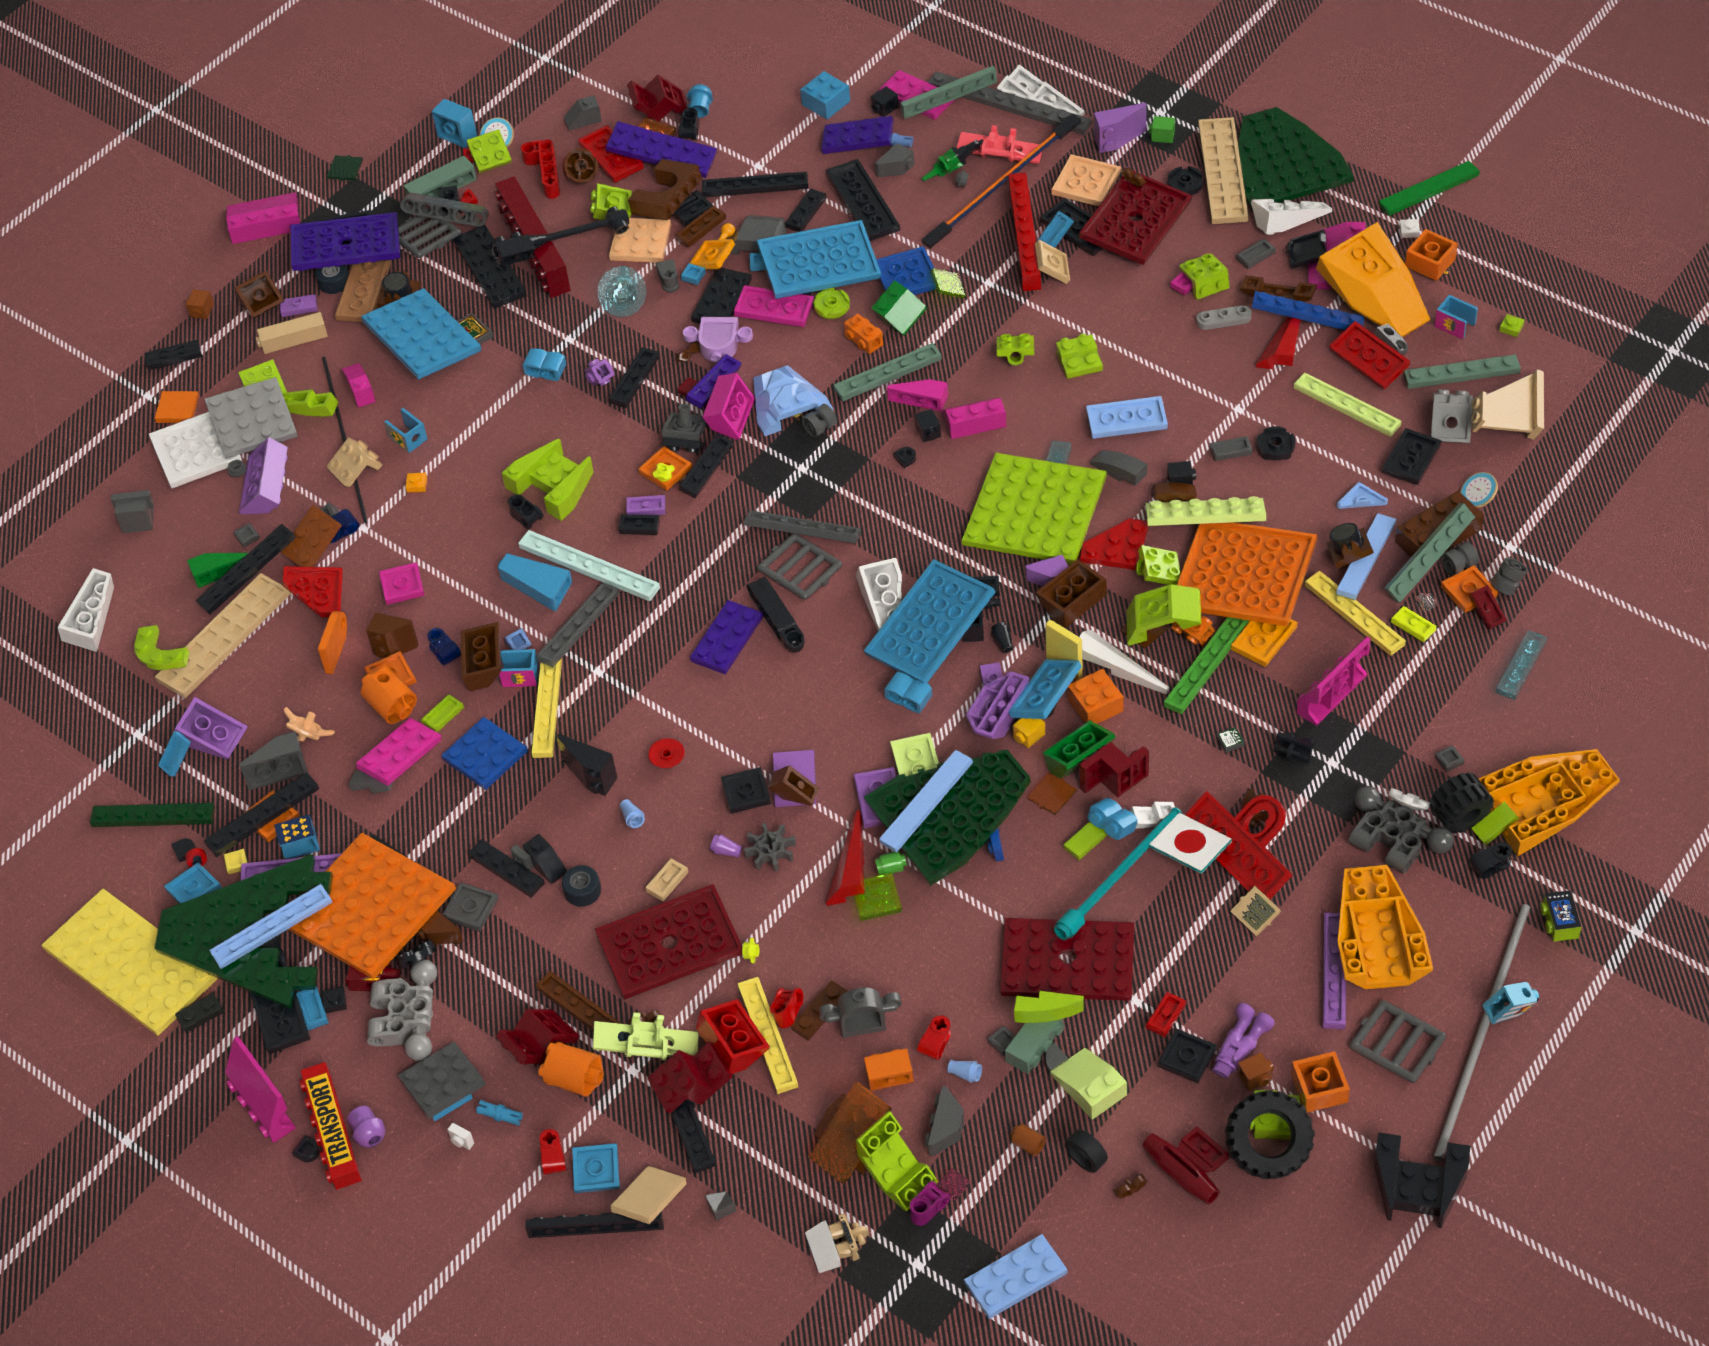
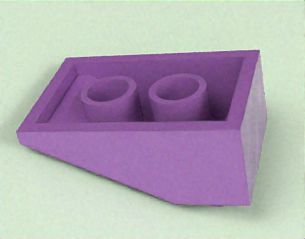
M1146 102L1094 113V139L1100 153L1117 150L1146 132Z
M194 697L174 731H179L191 742L190 748L228 760L248 726Z

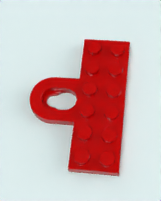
M1206 791L1185 814V816L1231 838V843L1220 853L1216 860L1248 892L1256 886L1271 900L1293 876L1266 848L1268 843L1283 828L1286 819L1283 805L1274 797L1268 795L1257 796L1250 800L1234 817L1211 793ZM1266 810L1269 817L1265 821L1264 829L1260 833L1252 834L1248 827L1250 820L1255 814Z

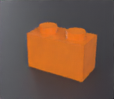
M907 1048L894 1049L891 1052L875 1053L864 1057L870 1091L914 1082Z

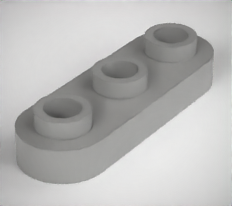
M1243 305L1203 311L1197 315L1196 324L1203 330L1246 324L1251 320L1252 311L1249 307Z

